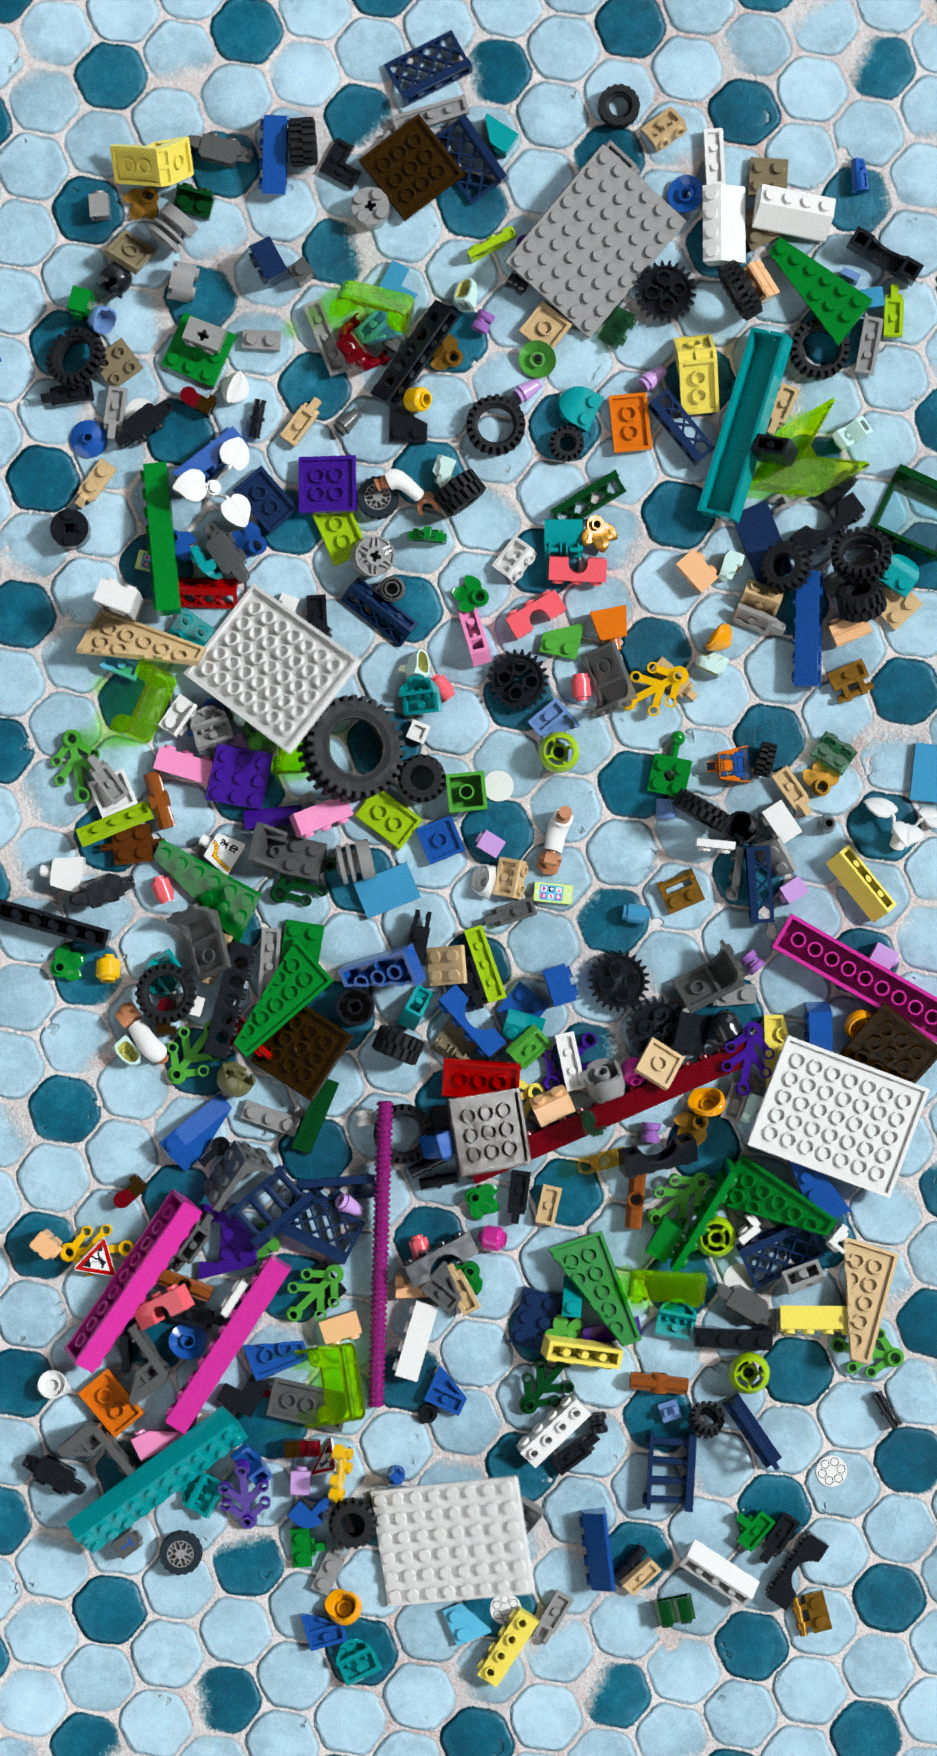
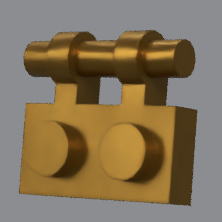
M862 658L826 674L833 691L841 689L843 692L842 695L836 697L839 704L845 701L850 702L854 697L861 694L865 695L869 690L874 689L872 681L864 683L863 679L870 675ZM857 682L858 687L849 691L847 686Z
M823 1590L803 1594L805 1599L803 1603H800L799 1597L794 1598L791 1609L792 1613H795L797 1620L795 1624L801 1637L808 1635L807 1627L812 1626L813 1633L833 1629ZM807 1609L810 1619L804 1620L802 1611Z

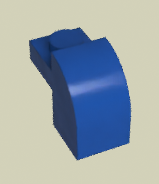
M243 1443L230 1454L235 1462L238 1459L249 1461L250 1470L247 1477L255 1486H257L260 1479L269 1481L274 1477L262 1457L254 1448L252 1449L246 1443Z
M324 1494L314 1507L311 1508L300 1498L289 1510L287 1517L302 1528L317 1527L324 1519L319 1514H324L329 1509L330 1505L328 1503L330 1499Z

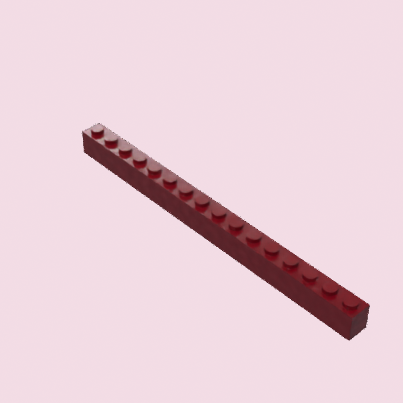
M747 1040L738 1045L733 1053L727 1052L724 1045L715 1049V1054L709 1056L706 1053L697 1057L699 1061L692 1064L691 1061H687L681 1064V1068L666 1091L646 1079V1084L628 1087V1092H625L621 1097L605 1101L602 1104L594 1102L592 1103L593 1107L577 1109L574 1112L575 1115L570 1117L566 1115L552 1125L539 1126L540 1130L534 1133L532 1130L527 1131L531 1160L741 1069L744 1059L733 1066L730 1072L724 1071L721 1064L723 1061L731 1059L744 1050ZM734 1045L731 1046V1047H728L727 1049H728L729 1051L733 1050V1049H734ZM726 1062L724 1068L726 1070L730 1069L731 1064ZM512 1168L472 1175L475 1184H478Z

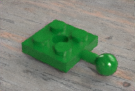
M674 731L670 736V741L673 744L670 756L654 754L647 785L648 791L676 797L681 788H687L692 761L677 758L680 745L685 742V735L681 731ZM667 770H672L675 773V778L672 781H667L664 778V773Z

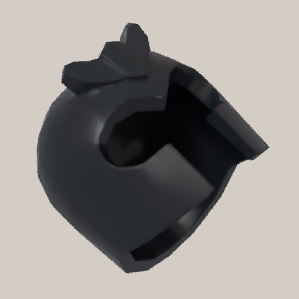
M113 261L99 275L105 282L101 284L96 283L105 291L122 299V294L126 293L132 284V274L129 270Z
M745 811L732 813L731 816L733 818L727 827L728 835L738 843L748 845L757 843L758 839L762 837L759 834L760 825L758 819Z
M728 1008L718 1012L710 1020V1031L716 1042H725L743 1033L738 1016L734 1012L729 1011Z

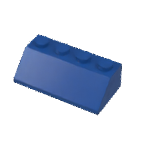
M605 1507L582 1510V1515L579 1516L580 1527H584L585 1535H581L582 1547L586 1546L587 1554H583L584 1564L589 1566V1573H586L587 1585H591L592 1591L616 1592Z

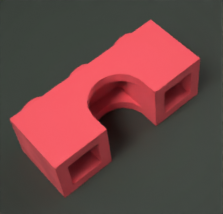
M549 555L548 580H552V583L563 584V581H571V584L582 585L583 582H590V585L601 586L602 582L606 583L607 558L587 557L585 569L577 572L569 567V556Z
M548 589L540 594V599L536 601L531 599L523 604L525 608L519 611L514 609L507 614L508 618L505 621L516 640L534 630L530 623V616L534 612H543L549 621L566 612L567 609L556 590L551 592Z
M185 1283L178 1287L176 1284H173L166 1288L167 1292L162 1293V1291L151 1295L152 1299L150 1300L146 1297L145 1301L136 1309L134 1315L141 1330L165 1319L162 1306L168 1310L172 1317L195 1304Z

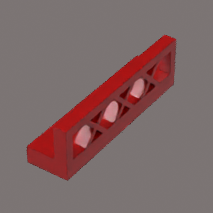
M178 577L181 607L234 609L237 605L238 579L214 580L212 578ZM185 595H192L195 599L187 601L183 597ZM205 595H211L214 598V600L208 602L205 601L203 597ZM233 596V602H225L221 598Z

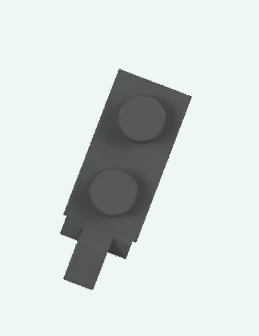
M737 847L736 851H732L731 862H735L734 870L730 869L729 881H732V885L726 889V899L738 900L744 858L743 847Z
M531 896L496 907L491 910L492 915L484 917L483 920L485 925L495 922L497 927L538 914Z

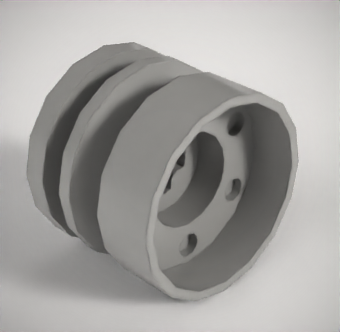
M167 202L159 211L164 220L162 221L154 217L153 222L158 227L149 223L147 229L158 243L177 254L180 251L177 244L185 245L180 236L183 235L191 238L198 230V227L180 209Z
M368 536L361 538L354 543L350 550L351 565L357 573L363 576L375 577L383 575L394 564L395 553L393 546L383 537ZM375 553L378 558L373 560L370 554Z
M368 839L355 841V850L351 851L349 844L345 843L346 852L344 853L342 852L341 845H336L335 859L338 873L344 885L349 884L348 875L350 874L352 875L353 882H357V873H361L363 880L376 878Z

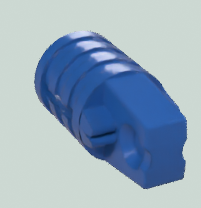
M863 158L851 159L850 176L853 194L869 192L868 172Z
M393 1465L388 1470V1482L391 1485H400L404 1481L405 1471L400 1465Z

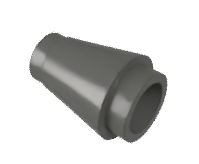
M353 408L335 420L334 429L341 436L348 435L361 418V414Z
M822 815L817 821V827L822 833L828 834L835 830L836 821L831 815ZM826 820L832 822V825H830V827L826 826Z

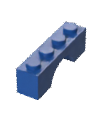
M455 984L438 999L440 1004L437 1006L444 1014L448 1013L452 1017L450 1021L457 1029L460 1027L465 1032L463 1036L469 1043L473 1041L477 1046L476 1051L482 1058L486 1056L488 1059L506 1041L495 1028L481 1030L473 1027L468 1022L465 1015L468 997Z

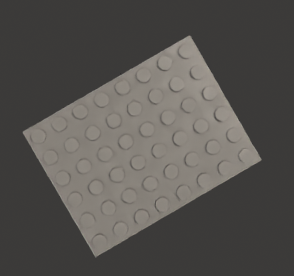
M601 144L504 262L587 338H591L636 284L637 279L641 278V272H646V267L651 266L687 221L607 146Z

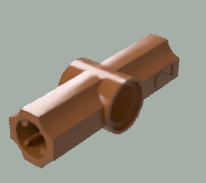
M160 771L143 775L149 793V803L152 811L155 813L159 830L176 826L170 808V798L167 790L164 788Z
M647 1173L638 1175L635 1178H629L624 1228L641 1229ZM634 1194H638L641 1197V1201L637 1205H633L630 1201L631 1196Z
M169 1269L162 1272L156 1283L165 1287H170L173 1284H176L178 1287L180 1280H187L190 1295L205 1302H209L214 1286L195 1280L188 1275H182Z
M631 1371L629 1389L647 1390L656 1394L674 1393L687 1395L688 1377L669 1376L661 1372L641 1373Z

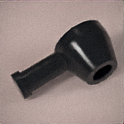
M222 1136L216 1137L211 1143V1150L202 1159L198 1160L199 1163L205 1168L216 1155L223 1156L230 1147L229 1140ZM219 1142H223L225 1144L224 1149H219Z

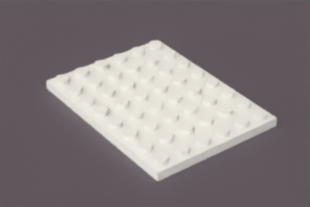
M253 583L204 646L206 647V653L198 666L189 665L183 674L291 754L362 661Z
M786 1035L746 1144L890 1198L930 1089Z
M518 1476L370 1491L372 1506L377 1517L376 1531L388 1607L526 1595L536 1592Z

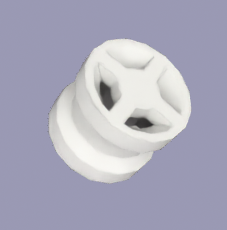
M373 1108L354 1111L358 1120L356 1122L357 1127L375 1124V1119L372 1118Z

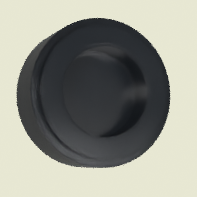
M425 1403L420 1406L418 1417L424 1423H432L437 1418V1409L433 1404Z

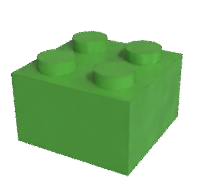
M484 771L446 774L449 814L488 810Z

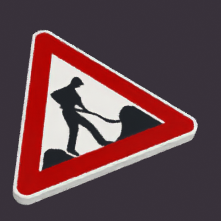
M101 1238L74 1266L75 1270L114 1276L115 1270L105 1238Z
M328 1438L321 1456H319L311 1472V1476H319L337 1471V1460L332 1459L333 1438Z

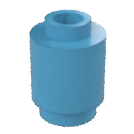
M631 903L624 905L622 920H627L626 922L643 925H645V921H649L650 910H647L646 905Z

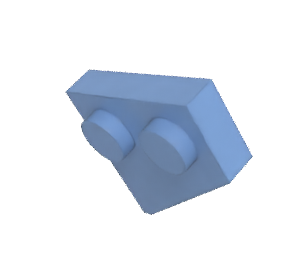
M557 697L527 722L539 737L580 726Z

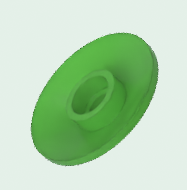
M533 340L526 343L520 350L519 364L527 375L534 378H543L554 370L556 354L548 343L541 340ZM536 355H541L542 360H538L536 358Z

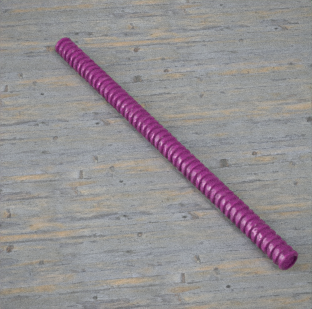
M378 1101L376 1103L378 1105V1108H376V1111H378V1114H376L378 1118L376 1120L378 1124L376 1129L378 1132H376L377 1138H375L377 1142L375 1144L377 1148L375 1150L377 1154L375 1159L377 1162H375L376 1168L374 1169L376 1172L374 1174L376 1178L374 1180L376 1184L374 1186L376 1190L374 1196L376 1197L373 1200L375 1202L373 1204L375 1208L373 1210L375 1214L373 1216V1220H375L373 1226L375 1228H373L374 1234L372 1235L374 1238L372 1240L374 1244L372 1246V1250H374L372 1256L374 1258H372L373 1264L371 1265L373 1268L371 1270L373 1274L371 1276L373 1280L371 1282V1286H373L371 1292L373 1293L370 1296L372 1298L370 1300L372 1304L370 1306L372 1310L370 1312V1316H372L370 1322L372 1324H370L371 1330L369 1331L371 1334L369 1336L371 1340L369 1342L371 1346L369 1352L371 1353L369 1354L370 1360L368 1361L370 1364L368 1366L370 1370L368 1372L370 1376L368 1378L370 1382L368 1387L370 1389L368 1390L369 1396H367L369 1400L367 1405L375 1408L384 1406L382 1400H384L383 1394L385 1393V1390H383L385 1388V1384H383L385 1382V1378H383L385 1372L383 1370H385L384 1364L386 1363L384 1360L386 1358L384 1354L386 1352V1348H384L386 1346V1342H384L386 1336L384 1335L387 1332L385 1330L387 1328L385 1324L387 1322L385 1318L387 1316L385 1312L387 1306L385 1304H387L386 1298H388L386 1294L388 1292L386 1288L388 1286L386 1282L388 1277L386 1274H388L387 1268L389 1267L387 1264L389 1262L387 1258L389 1256L387 1252L389 1250L387 1246L389 1241L387 1239L390 1236L388 1234L390 1232L388 1228L390 1226L388 1222L390 1220L388 1216L390 1211L388 1208H390L389 1202H391L389 1198L391 1196L389 1192L391 1190L389 1186L391 1181L389 1178H391L390 1172L392 1171L390 1168L392 1166L390 1162L392 1160L390 1156L392 1154L390 1150L392 1145L390 1143L393 1140L391 1138L393 1136L391 1132L393 1130L391 1126L393 1124L391 1120L393 1114L391 1112H393L392 1106L394 1105L392 1101Z

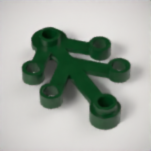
M325 857L321 873L325 871L332 872L336 869L337 864L333 857ZM327 861H332L333 866L331 868L326 867ZM286 874L280 875L279 883L273 886L270 891V897L276 903H284L286 900L299 902L303 906H309L312 903V899L309 895L300 896L290 893L296 888L317 893L322 897L328 894V888L325 885L318 886L306 883L310 880L295 876L293 882L286 885L288 877ZM321 887L326 889L325 894L319 893ZM278 890L283 891L282 897H277L276 892ZM304 897L309 898L310 901L308 904H304L302 902V899Z
M541 1357L536 1358L534 1366L536 1368L537 1389L533 1393L531 1384L534 1382V1377L532 1374L525 1372L521 1376L524 1385V1396L519 1402L521 1411L525 1414H532L538 1407L552 1406L556 1408L561 1402V1398L558 1395L544 1399L539 1398L543 1393L558 1391L571 1393L574 1391V1384L570 1380L552 1384L563 1369L570 1367L571 1364L558 1361V1364L544 1378L546 1362ZM542 1361V1366L538 1367L537 1363ZM530 1376L531 1378L529 1381H525V1377ZM567 1384H571L569 1389H565ZM554 1399H559L557 1404H553ZM532 1402V1406L527 1408V1403Z

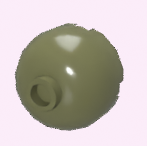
M224 1061L217 1072L216 1082L224 1096L242 1097L253 1088L256 1082L254 1075L251 1073L249 1076L245 1073L247 1069L236 1062L228 1061L225 1064Z

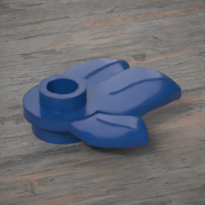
M248 521V525L244 527V530L231 533L236 540L234 543L238 546V549L241 548L247 557L245 559L250 558L253 554L260 555L267 548V542L261 536L260 528L254 522ZM256 541L261 544L260 548L255 547Z
M174 530L176 558L182 561H191L192 559L189 555L192 553L190 545L194 544L197 539L190 532L184 531L179 533L177 530Z

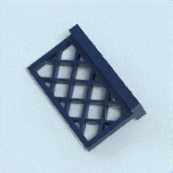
M452 30L384 64L405 107L473 73L472 64L469 58L466 57ZM450 37L453 44L451 48L441 46L442 42ZM430 47L437 49L435 56L425 55L426 49ZM440 50L450 52L447 60L437 58ZM453 53L460 55L463 59L458 63L450 61ZM416 56L420 58L417 66L408 63L410 57ZM423 59L433 61L430 69L420 67ZM435 63L445 64L444 70L440 72L433 70ZM395 65L403 66L401 74L393 73L390 68ZM406 67L416 70L413 78L404 76ZM419 71L428 73L426 79H416ZM402 79L411 82L409 88L401 89Z
M464 113L458 117L457 121L437 134L436 137L438 139H448L446 150L449 154L458 155V165L460 164L461 156L471 157L469 168L459 166L462 170L469 171L467 181L459 180L456 183L472 205L502 182L505 183L509 180V177ZM458 125L462 129L461 139L451 137L452 130ZM450 140L460 141L459 152L449 151ZM464 142L473 145L472 154L462 153ZM474 158L484 161L483 170L472 169ZM472 171L482 173L480 184L470 182ZM491 174L496 181L491 185L483 184L484 175ZM469 185L479 186V192L473 198L468 194Z
M294 1195L292 1196L288 1206H292L294 1203H296V1197ZM315 1197L316 1202L313 1205H323L325 1213L314 1216L312 1207H309L312 1218L301 1221L299 1216V1222L289 1224L280 1233L345 1265L366 1222L348 1213L338 1211L336 1207ZM335 1212L340 1214L342 1222L331 1225L329 1214ZM326 1216L329 1227L319 1230L315 1219ZM313 1220L317 1231L308 1233L304 1230L302 1223ZM354 1221L360 1224L357 1232L349 1234L345 1223ZM343 1224L347 1235L336 1238L333 1227ZM331 1229L334 1239L327 1242L322 1240L320 1232ZM318 1233L319 1238L312 1234ZM355 1235L351 1242L350 1236ZM348 1237L350 1246L347 1252L339 1248L337 1240Z
M781 1223L752 1237L744 1245L742 1243L735 1245L754 1287L758 1288L781 1277L782 1271L824 1257L825 1254L815 1232L809 1231L808 1240L798 1238L800 1232L804 1229ZM786 1238L794 1239L790 1249L781 1246ZM797 1241L806 1243L802 1253L794 1250ZM809 1245L817 1247L819 1252L812 1256L806 1254ZM769 1246L776 1247L773 1257L764 1254L765 1249ZM779 1249L788 1251L785 1261L776 1258ZM792 1253L801 1256L798 1263H789ZM752 1254L759 1256L755 1265L748 1263L746 1257ZM762 1257L771 1260L768 1269L759 1267ZM775 1261L784 1264L779 1272L771 1271ZM757 1269L766 1272L764 1279L760 1281L755 1279Z
M737 1393L722 1403L765 1468L767 1469L772 1465L775 1471L780 1469L777 1461L782 1458L740 1395Z

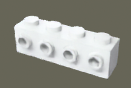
M416 1299L415 1303L411 1302L408 1314L412 1316L410 1322L406 1321L403 1332L406 1333L405 1340L400 1341L398 1351L401 1352L400 1358H395L392 1369L396 1370L395 1376L417 1382L439 1305Z
M571 1393L569 1396H565L555 1409L549 1411L546 1418L541 1423H537L527 1436L522 1437L516 1447L536 1468L591 1413Z
M694 1540L686 1548L679 1563L681 1567L743 1608L753 1599L759 1585L758 1580L697 1540Z

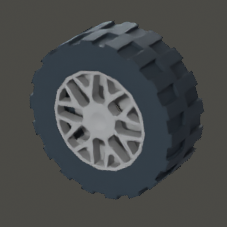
M372 476L361 483L357 491V502L364 515L369 516L371 519L381 520V518H387L389 515H392L395 509H397L399 493L398 489L391 490V488H382V491L379 492L374 479L377 478L379 480L380 476Z
M182 1530L174 1531L163 1540L159 1553L160 1562L164 1565V1568L170 1571L169 1573L176 1575H187L189 1572H193L198 1567L203 1555V1547L200 1544L199 1538L189 1531Z

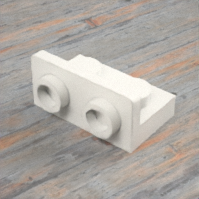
M514 536L491 566L506 576L512 583H515L523 576L526 568L534 562L537 553L530 545Z
M179 694L158 725L174 737L178 738L179 735L182 737L188 730L186 726L188 722L197 715L196 712L199 706Z
M746 1212L743 1216L750 1224L742 1225L737 1229L738 1234H736V1238L743 1245L761 1231L758 1227L761 1223L753 1214L748 1215Z
M838 1220L830 1234L823 1236L827 1240L825 1245L835 1253L838 1251L844 1253L845 1250L837 1243L839 1241L842 1242L847 1237L849 1228Z

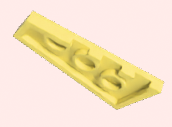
M763 1015L764 1041L775 1052L772 1059H765V1066L770 1068L771 1075L785 1037L789 1035L783 1015ZM771 1050L765 1052L766 1057L772 1056ZM765 1069V1076H767L769 1071ZM771 1076L765 1079L766 1089Z

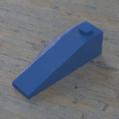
M219 1093L159 1142V1144L184 1171L188 1170L201 1159L232 1109V1106Z

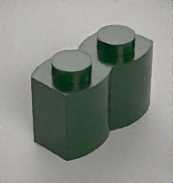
M691 1593L653 1600L657 1624L662 1626V1628L674 1626L673 1623L676 1622L689 1624L693 1622L692 1619H696Z

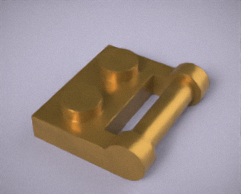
M692 868L665 882L660 881L656 883L670 915L705 900ZM690 879L691 885L667 894L666 889Z

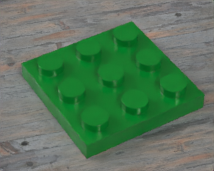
M184 312L161 365L214 388L237 335L227 331L220 354H207L203 352V348L198 346L191 348L185 345L182 335L189 317L192 315ZM206 333L204 334V336L200 335L202 341L204 338L208 339Z

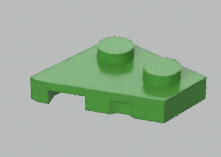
M581 623L543 632L539 652L576 660L584 624Z

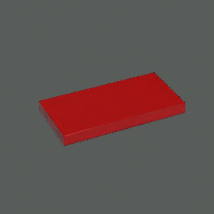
M444 1058L441 1096L467 1097L519 1088L521 1063Z

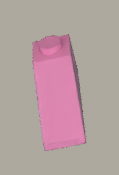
M477 607L468 613L457 609L473 667L492 662Z
M143 1428L133 1433L134 1437H132L131 1442L140 1461L164 1450L184 1434L177 1429H148L145 1431Z

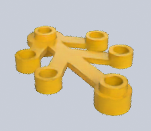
M650 662L647 665L648 672H658L669 676L664 680H658L642 675L639 671H633L630 675L631 681L642 682L652 686L637 693V698L631 701L632 705L623 709L633 710L637 702L655 693L653 703L648 708V713L650 716L659 715V707L665 687L671 684V692L665 699V705L670 708L676 706L680 685L685 684L689 678L686 668L676 666L673 669L659 666L656 662ZM652 664L656 665L655 671L650 670ZM677 672L682 673L681 679L676 678L675 675ZM635 673H638L640 676L638 680L633 679ZM669 698L674 699L673 705L668 704ZM652 707L657 708L656 714L651 713Z
M104 1224L101 1226L100 1232L87 1247L78 1248L86 1237H90L93 1234L91 1226H84L73 1243L62 1245L61 1248L63 1250L59 1253L60 1257L66 1262L74 1261L77 1264L82 1259L79 1255H86L101 1238H105L112 1233V1226ZM103 1227H109L110 1232L104 1233ZM85 1228L90 1229L89 1235L84 1234ZM124 1240L120 1244L107 1246L109 1253L120 1252L123 1256H127L130 1250L125 1251L124 1245L129 1244L131 1250L134 1244L130 1240ZM67 1249H72L73 1254L71 1256L66 1254ZM84 1272V1273H85L86 1275H88V1276H92V1275L95 1274V1273Z
M336 1444L332 1452V1459L337 1460V1475L332 1474L329 1480V1485L333 1487L329 1491L328 1499L333 1500L334 1503L343 1500L345 1496L343 1484L346 1474H350L353 1469V1463L347 1460L351 1461L354 1449L345 1448V1446Z

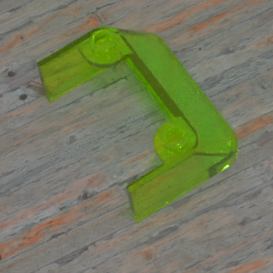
M627 1265L625 1295L627 1299L631 1300L630 1303L642 1304V1301L689 1303V1307H700V1304H704L708 1274L703 1269H700V1273L633 1269L631 1265Z
M348 1342L294 1351L295 1355L307 1353L310 1365L314 1368L320 1367L325 1406L319 1407L317 1411L318 1423L305 1425L306 1429L357 1421L364 1418L365 1405L356 1348L352 1343Z

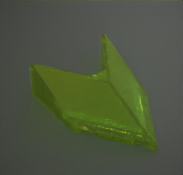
M831 398L779 430L776 436L790 438L799 450L792 467L762 462L751 481L749 490L817 497L867 470L869 463L866 461L818 457L811 446L835 402L834 398Z

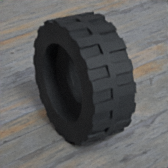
M613 84V86L607 87L602 92L598 102V115H600L601 121L613 129L627 128L630 124L632 125L635 119H637L640 110L639 96L636 94V91L624 84ZM617 97L625 99L628 103L627 112L621 116L614 115L609 108L610 102Z

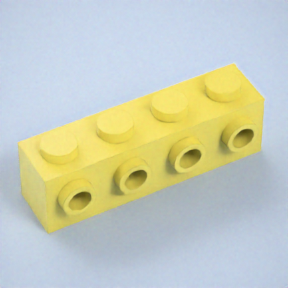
M850 845L844 847L825 863L873 923L897 905Z
M780 1306L778 1308V1331L784 1332V1335H794L795 1332H803V1335H814V1332H822V1335H834V1332H841V1335H848L847 1306Z
M544 1334L540 1352L550 1362L561 1361L571 1365L576 1363L587 1367L599 1366L609 1370L612 1368L620 1369L623 1350L615 1343Z
M521 1606L517 1610L513 1609L508 1616L510 1621L506 1626L502 1625L497 1633L498 1639L496 1642H491L487 1649L489 1653L485 1659L481 1658L476 1666L478 1668L477 1675L496 1688L539 1623V1618Z

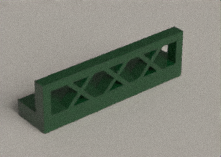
M614 470L552 508L550 514L553 519H559L558 516L563 513L571 514V519H573L574 515L578 516L575 519H583L627 491L621 483L617 471ZM615 481L620 491L615 494L608 493V485ZM595 493L604 494L603 501L599 504L591 502L592 495ZM579 503L588 505L586 512L583 514L575 513V507Z
M328 1078L314 1101L310 1102L292 1149H298L311 1154L339 1082Z

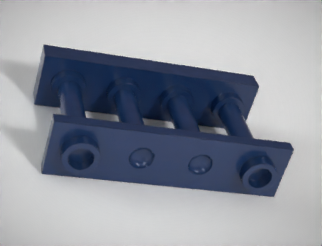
M285 1163L274 1168L276 1171L274 1175L266 1178L238 1203L231 1204L226 1212L230 1221L236 1217L252 1235L250 1242L256 1251H259L316 1202L315 1196L310 1191L302 1193L286 1175L289 1169ZM278 1180H281L297 1198V1202L292 1206H288L271 1187ZM264 1192L282 1210V1214L277 1219L273 1218L257 1200ZM250 1204L267 1222V1227L262 1231H258L242 1213Z
M650 1429L649 1434H646L645 1446H649L647 1486L646 1492H643L642 1504H646L647 1510L651 1509V1503L681 1504V1506H684L685 1512H693L697 1434L694 1435L691 1431H688V1437L684 1436V1438L654 1437L655 1432L653 1429ZM654 1444L684 1446V1448H687V1456H683V1458L653 1456ZM653 1464L683 1465L686 1468V1475H682V1477L652 1475ZM652 1483L682 1485V1487H685V1495H651Z

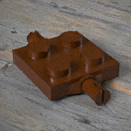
M139 824L112 835L111 843L100 844V852L112 851L115 866L154 862V846H158L159 842L162 839L165 840V838L154 839L151 834V824Z

